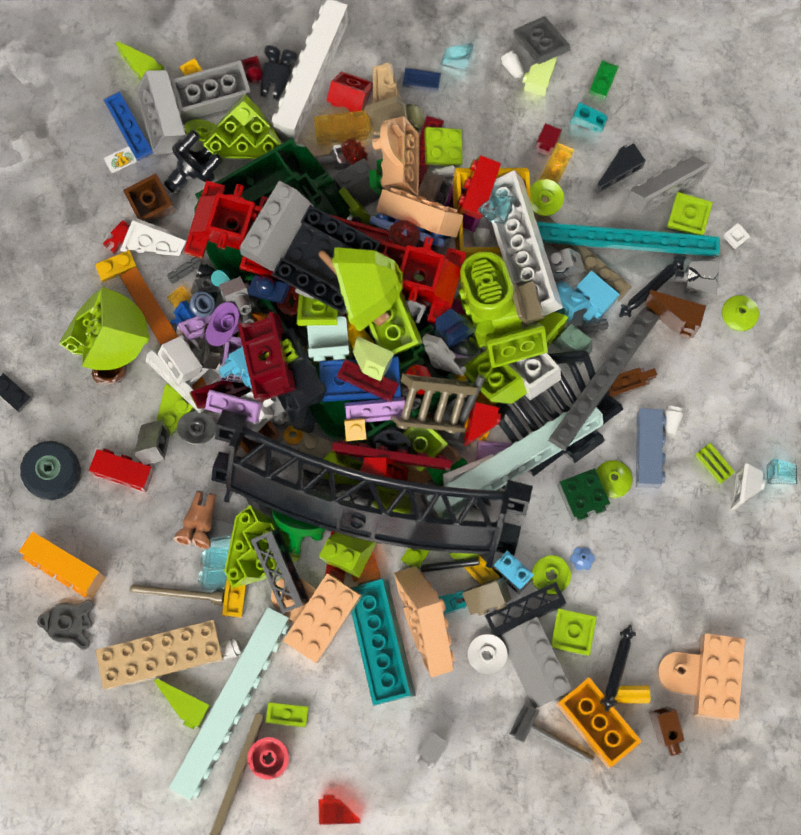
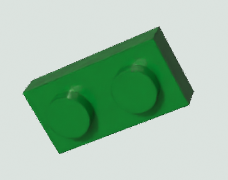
M602 60L589 94L606 100L619 66Z

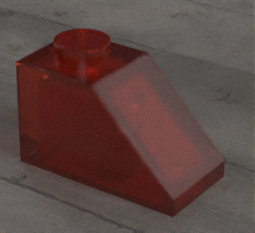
M323 795V799H318L319 825L360 824V818L340 799H335V795Z

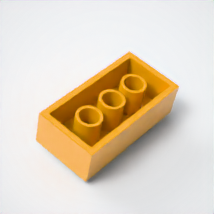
M33 531L19 550L24 555L22 559L35 568L39 565L38 569L51 578L56 575V580L68 588L72 585V590L84 598L87 595L93 598L106 579L96 569Z
M587 678L560 700L556 706L608 769L642 741L614 707L610 708L608 712L605 711V706L601 704V700L605 696L594 682Z

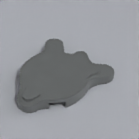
M88 599L77 605L69 603L57 604L56 607L46 614L40 615L37 619V624L54 641L74 643L80 649L86 650L90 646V642L83 634V631L92 627L89 614L94 608V603Z

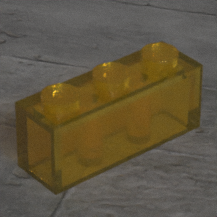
M365 110L313 117L317 145H329L334 142L347 143L350 140L364 141L367 138H371L369 116L365 113Z

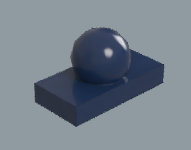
M255 275L247 293L251 296L283 304L290 286L286 283L275 281L268 276L260 277Z

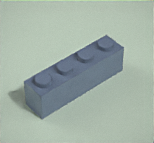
M640 408L637 412L636 487L659 489L662 483H665V472L662 471V464H665L666 455L662 453V447L665 446L666 435L663 434L666 416H663V409Z

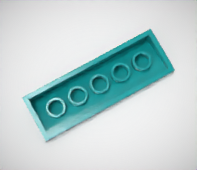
M380 579L351 587L363 595L352 611V618L373 706L416 696L388 580Z

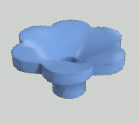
M587 547L582 549L575 548L570 561L574 564L576 570H589L592 566L591 563L595 561V556L591 554L590 549Z

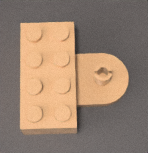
M404 116L385 120L381 125L380 137L372 139L374 149L382 148L383 153L381 185L389 191L390 188H395L419 196V133Z
M390 188V191L382 189L376 209L377 212L425 230L452 237H457L464 216L458 214V210L455 208L445 207L441 203L426 200L427 198L415 196L410 192Z
M328 573L317 589L301 579L309 602L282 614L273 591L271 593V600L275 609L294 622L283 641L315 663L320 662L363 596ZM282 578L276 584L284 588L285 581ZM285 594L283 601L286 607L294 605L292 597Z
M705 633L700 636L699 655L674 652L665 656L658 665V679L662 686L671 692L695 695L693 716L729 721L738 720L745 639Z

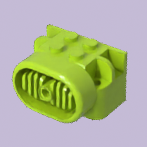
M478 252L469 256L463 262L460 269V289L458 290L462 309L466 313L465 317L476 327L474 334L480 347L485 346L484 339L523 328L522 320L517 316L513 301V284L504 260L492 252Z

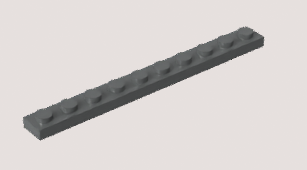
M646 308L641 310L548 440L549 442L566 451L658 322L660 316Z

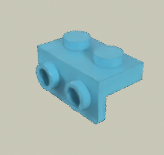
M564 281L556 283L563 308L555 312L566 315L569 322L572 320L574 312L587 307L589 300Z

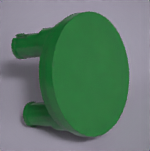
M275 510L272 511L276 525L285 531L286 534L289 533V553H293L294 547L295 555L301 552V543L305 536H311L315 541L323 539V532L326 529L295 520Z

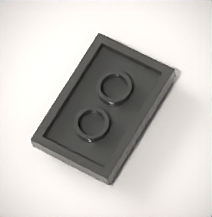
M545 16L513 30L515 38L538 65L570 51V44Z

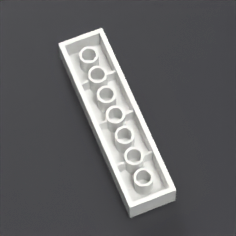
M326 0L325 4H322L320 7V16L313 23L312 35L309 34L307 37V46L300 53V62L298 66L295 65L292 73L293 78L286 85V94L279 101L280 108L278 113L275 112L272 118L273 128L279 140L286 142L293 138L295 143L298 142L348 26V5L335 0Z
M514 170L495 180L487 208L511 281L518 287L533 281L536 284L543 314L546 316L562 309L563 306L524 181Z

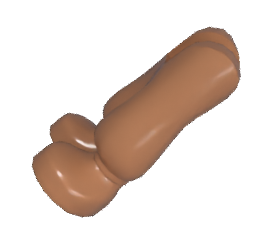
M203 491L196 492L192 504L183 519V528L175 533L174 540L176 542L190 545L192 541L199 548H210L211 540L206 536V532L211 530L216 494L209 493L205 506H201ZM196 528V531L192 538L193 529Z

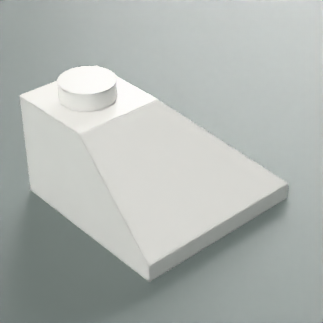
M745 463L736 472L731 509H737L764 489L765 478H763V471Z

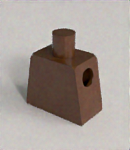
M666 706L648 712L659 744L668 748L670 756L681 754L679 743L685 740L677 711Z

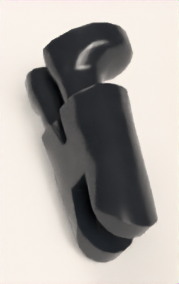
M268 45L265 46L264 54L269 62L263 65L260 96L266 98L271 85L275 86L273 100H279L291 74L289 66L297 61L298 54L286 49L282 51L281 55L277 47ZM281 55V64L279 65L277 63Z

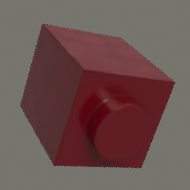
M545 123L535 149L543 155L552 156L562 130Z

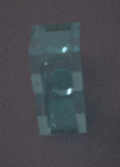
M210 547L206 549V552H202L201 564H204L203 572H199L198 583H201L203 589L225 590L227 576L223 570L225 569L229 549Z

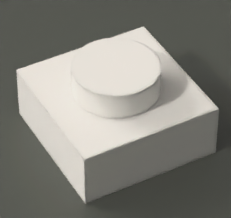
M737 223L723 237L736 250L750 238V235Z

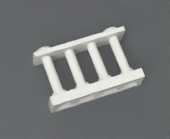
M177 327L176 335L178 337L181 336L187 342L181 330ZM194 339L188 341L187 343L195 357L198 355L205 364L202 365L198 376L178 385L158 353L156 354L151 350L146 355V362L199 413L204 411L205 408L197 409L190 396V391H193L192 385L210 368L218 375L212 383L220 381L219 368L221 365Z

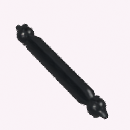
M675 256L673 264L664 268L632 297L628 305H621L619 317H631L632 310L637 309L645 302L650 290L657 291L675 274L677 269H684L686 257L677 258Z
M628 625L627 628L620 632L623 638L618 645L606 688V697L601 700V704L605 706L606 712L614 705H617V701L614 698L618 694L631 647L630 639L636 636V632H633L631 625Z

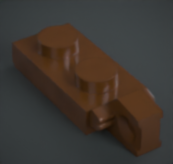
M639 367L621 373L608 390L610 397H616L649 385V380L655 379L657 376L655 368L645 371L644 368L640 369Z

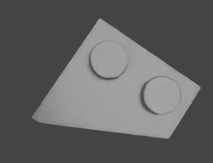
M425 334L422 341L431 365L436 369H442L462 376L466 368L458 366L454 362L456 356L449 350L445 342L439 337Z

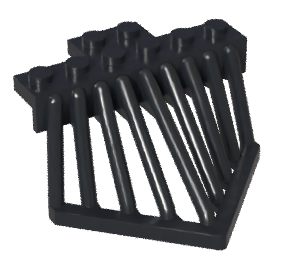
M585 350L548 354L556 364L566 363L569 366L581 393L586 388V384L576 362H584L590 381L596 374L589 353ZM561 372V380L558 382L573 405L578 398ZM553 385L549 387L547 391L562 413L568 412L570 407L565 404ZM609 391L597 406L598 410L602 413L603 424L623 410L622 404L613 397H610ZM542 394L535 397L552 420L560 416ZM526 395L521 397L542 426L550 422L533 400H529ZM519 400L512 403L532 431L540 429ZM497 402L496 407H499L498 413L501 414L499 426L512 444L520 440L504 419L505 414L523 438L527 437L528 431L508 403ZM596 429L570 445L566 451L558 452L528 472L534 477L563 454L576 463L602 444L605 439Z

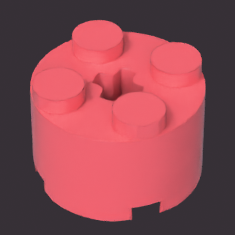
M265 737L251 746L247 760L251 771L257 777L265 780H274L281 777L288 769L290 755L288 749L281 741ZM272 753L271 757L274 758V761L266 764L267 761L264 760V756Z

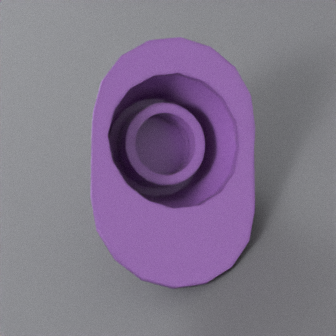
M224 302L215 309L205 333L209 344L213 346L223 345L230 340L232 335L239 331L238 324H241V317L236 305L231 302Z

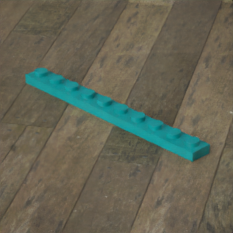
M537 222L543 243L718 257L720 254V239L716 236Z

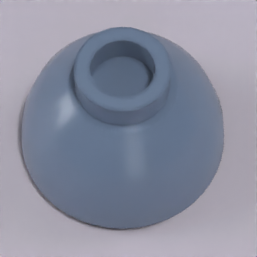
M198 291L190 298L189 307L194 315L208 317L215 310V300L210 293Z

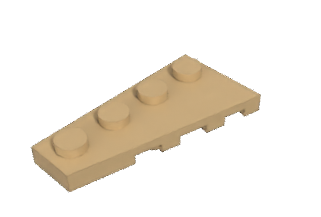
M386 63L374 66L373 104L394 96L401 98L392 65ZM373 129V133L376 136L380 135V132L376 133Z

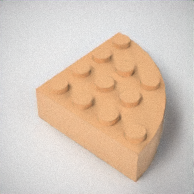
M416 566L394 572L399 597H401L404 606H406L403 608L404 615L415 646L423 657L422 662L428 674L432 678L453 671L452 662H455L453 652L449 648L452 642L449 634L446 632L448 622L446 617L443 616V611H445L443 600L438 598L436 590H432L430 581H426L424 573L420 572Z

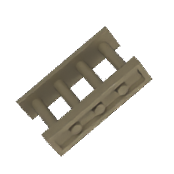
M408 374L402 375L401 382L408 386L407 389L409 391L402 415H391L390 419L397 423V427L402 429L415 427L445 430L453 434L465 432L466 428L457 422L465 397L468 395L476 396L477 387L467 381ZM419 389L424 390L425 394L418 418L409 417L416 392H419ZM436 391L441 392L434 419H426L432 395ZM456 393L457 398L450 421L442 420L449 395Z

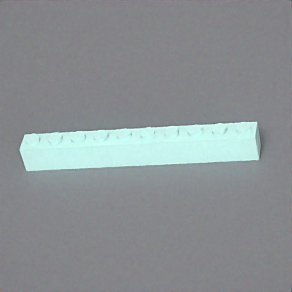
M597 407L570 445L603 426V416ZM567 412L562 413L555 420L547 422L537 431L529 433L522 440L514 442L510 447L498 452L489 460L481 462L477 467L465 472L456 480L448 482L445 487L498 490L507 484V480L513 481L562 451V449L548 440ZM429 495L428 497H426L427 504L430 502L434 495ZM440 496L431 512L436 518L450 519ZM447 496L455 515L463 511L470 499Z
M267 607L169 787L170 790L191 801L199 797L203 789L201 787L203 780H208L213 771L210 768L214 760H219L223 752L221 750L223 743H228L232 736L231 728L234 724L237 725L243 715L240 713L243 706L247 707L252 699L251 691L259 686L262 680L260 677L262 671H266L272 660L269 659L271 654L278 651L281 645L279 640L282 634L286 635L291 626L288 617Z

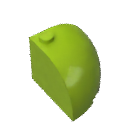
M101 287L93 306L92 320L89 319L85 335L88 336L86 346H83L82 367L94 370H111L133 361L139 355L144 344L147 345L150 335L147 333L145 316L134 302L116 291Z

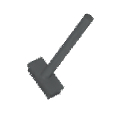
M483 375L477 376L474 386L478 388L476 396L469 395L457 422L463 427L485 380ZM445 430L438 431L449 447L464 451L471 447V444L467 447L463 446L465 433L457 432L453 434Z
M523 705L524 707H522L517 717L518 719H516L517 721H515L516 723H514L509 733L516 740L524 742L529 731L586 762L590 764L593 762L594 756L533 724L539 710Z

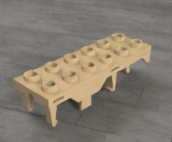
M214 620L95 650L103 690L135 684L166 674L224 661Z

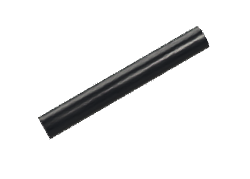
M477 557L421 565V572L480 565V560Z

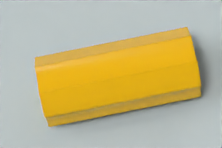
M649 685L620 686L614 700L617 701V704L650 703Z

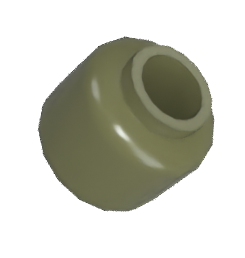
M413 103L407 104V120L416 131H419L425 123L423 109Z

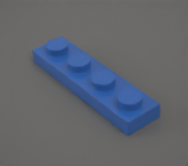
M118 92L103 99L136 161L152 155L153 151L121 93Z

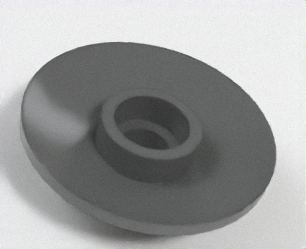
M189 412L183 415L177 424L180 438L189 444H204L215 435V421L204 412Z

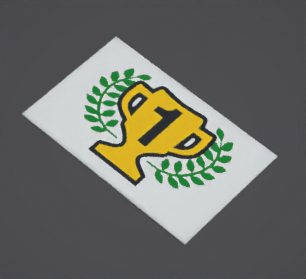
M129 146L104 157L111 174L138 162Z

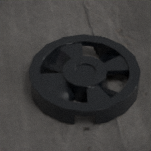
M389 427V429L383 431L381 429L374 435L372 441L373 449H376V442L384 443V447H387L388 451L396 452V449L407 450L408 454H410L411 442L409 435L401 428ZM390 433L393 434V436H389V437H387V435H386V434H390Z

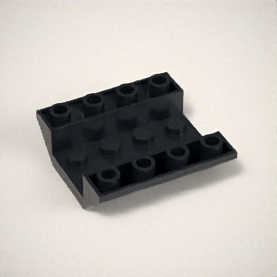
M309 205L301 220L302 225L284 258L281 257L272 276L343 313L346 305L340 291L338 277L319 257V252L323 250L331 258L334 257V248L338 247L377 252L381 242Z
M290 328L281 335L282 342L289 339L299 356L288 364V369L293 372L296 390L279 395L278 397L294 429L312 433L316 424V418L310 412L308 406L323 401L326 387L320 381L316 367L312 366L308 352L303 349L299 335L295 334L293 328Z

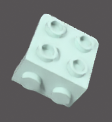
M338 316V325L307 326L310 359L325 361V357H333L334 360L345 359V356H349L346 317Z

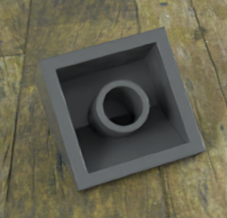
M365 158L333 176V182L339 191L345 187L351 196L363 207L380 199V196L370 189L369 171L372 169Z

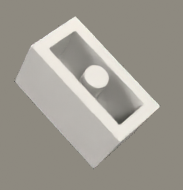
M181 336L162 344L158 352L159 357L178 385L198 376L202 368L199 358L195 357L189 344Z

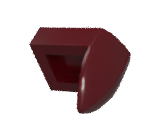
M258 56L241 60L247 82H259L262 76V69Z

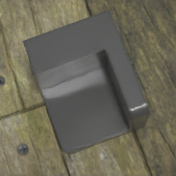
M406 294L405 300L414 322L419 324L426 309V304L419 299H416V302H412L413 297L409 301V295Z

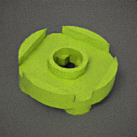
M554 555L539 559L531 572L534 574L532 583L537 590L556 582L562 592L571 581V571L562 558ZM553 570L556 579L548 580L546 573ZM552 588L546 591L545 595H556V592Z

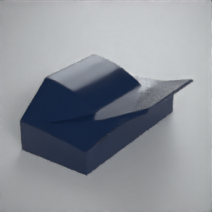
M452 308L435 319L436 332L434 336L441 338L449 349L476 330V327L464 315L458 314Z

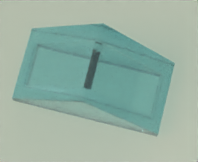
M469 43L445 49L441 65L467 73L472 59L473 44Z
M496 194L478 208V212L489 222L506 225L514 202V196Z
M777 458L772 459L766 465L767 484H797V465Z

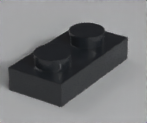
M4 373L0 376V397L19 413L32 398Z

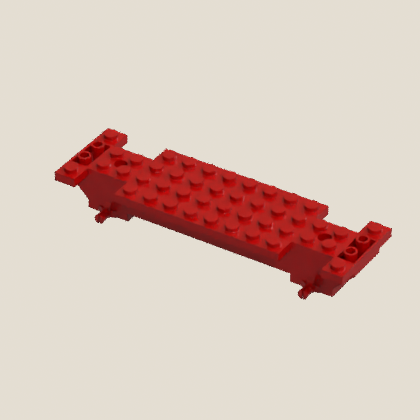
M206 181L189 230L184 254L203 259L208 241L217 243L218 248L225 249V246L240 250L242 242L269 198L262 196L259 206H255L254 202L247 201L241 197L244 186L236 184L234 194L225 195L224 185ZM331 215L381 242L377 252L394 260L403 273V295H409V301L413 297L412 302H416V299L432 303L427 321L436 323V318L451 309L460 278V269L467 252L448 247L445 256L431 250L434 240L431 237L429 244V237H425L423 247L416 248L409 246L411 238L409 236ZM230 223L237 224V227L234 229H229L227 226ZM243 256L240 265L241 270L280 280L272 276L273 271ZM422 275L424 280L417 281L414 276Z

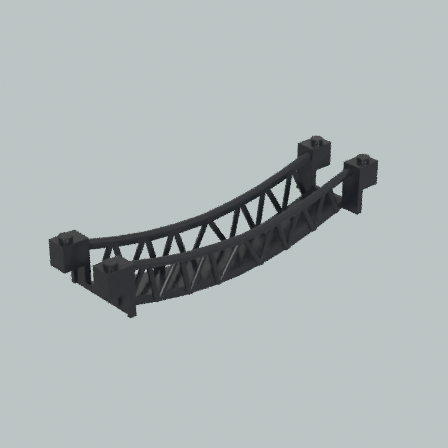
M224 409L220 414L216 424L215 439L230 443L228 447L230 453L219 451L212 467L211 481L226 484L227 489L224 502L229 503L233 492L261 504L263 507L275 510L295 520L353 538L414 550L439 551L450 554H487L486 567L492 568L496 552L505 553L509 551L513 556L515 555L521 526L506 523L504 520L507 512L526 516L532 494V485L507 480L505 491L435 486L374 475L309 455L247 428L248 415ZM243 436L259 443L256 448L244 457L236 456ZM266 447L265 471L247 463L249 459ZM272 450L291 457L290 460L271 472ZM298 461V484L276 476ZM304 463L321 468L322 470L304 485ZM329 472L330 495L309 489ZM334 473L361 481L336 497ZM368 483L379 508L360 505L343 499ZM374 484L401 490L386 510ZM407 491L415 515L393 511ZM414 492L434 495L422 514H420ZM440 496L451 519L427 517ZM447 496L470 498L458 519ZM477 499L484 521L464 520ZM483 499L502 500L499 518L496 522H491Z

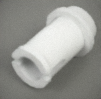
M450 165L440 169L435 168L432 171V175H443L445 178L454 176L455 167Z

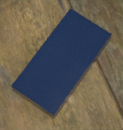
M405 68L402 87L438 92L441 73Z

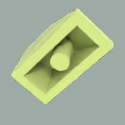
M557 57L539 65H532L529 73L525 72L523 83H525L524 90L545 96Z
M359 336L353 349V354L362 372L381 381L390 367L394 353Z

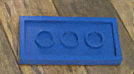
M393 357L384 377L399 383V387L393 397L396 398L401 397L398 357ZM354 359V360H349V361H351V362H353V363L358 364V362H357L356 359ZM345 360L319 361L320 381L326 387V393L322 402L379 399V397L337 378V374Z

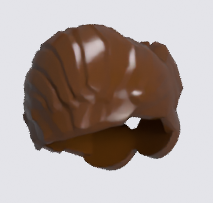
M127 364L111 370L92 369V378L100 385L120 383L127 376Z

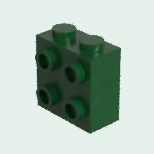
M595 468L562 480L557 485L572 521L578 520L580 522L588 519V515L596 513V515L604 513L610 505V501Z

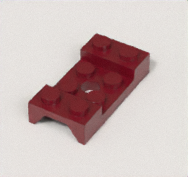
M270 312L267 318L255 323L238 324L254 399L262 402L296 390L293 372L288 369L281 334L284 333L280 316ZM268 351V359L262 361V354Z

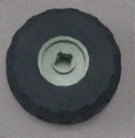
M44 441L34 445L25 453L20 465V476L29 492L40 499L51 501L62 499L75 489L80 480L81 467L77 456L68 446L57 441Z

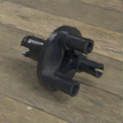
M193 129L182 141L180 140L172 146V151L178 159L177 166L167 180H165L164 185L174 194L178 193L190 180L198 178L203 182H212L215 179L214 170L224 161L220 155L212 154L205 147L198 152L190 149L201 138Z

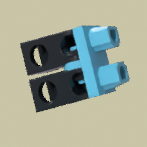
M506 551L492 567L500 577H504V580L508 579L506 584L518 595L530 584L534 576L509 551Z

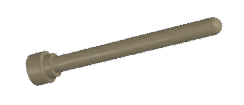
M132 585L130 587L132 593L208 600L218 606H223L225 590L216 589V591L208 593Z

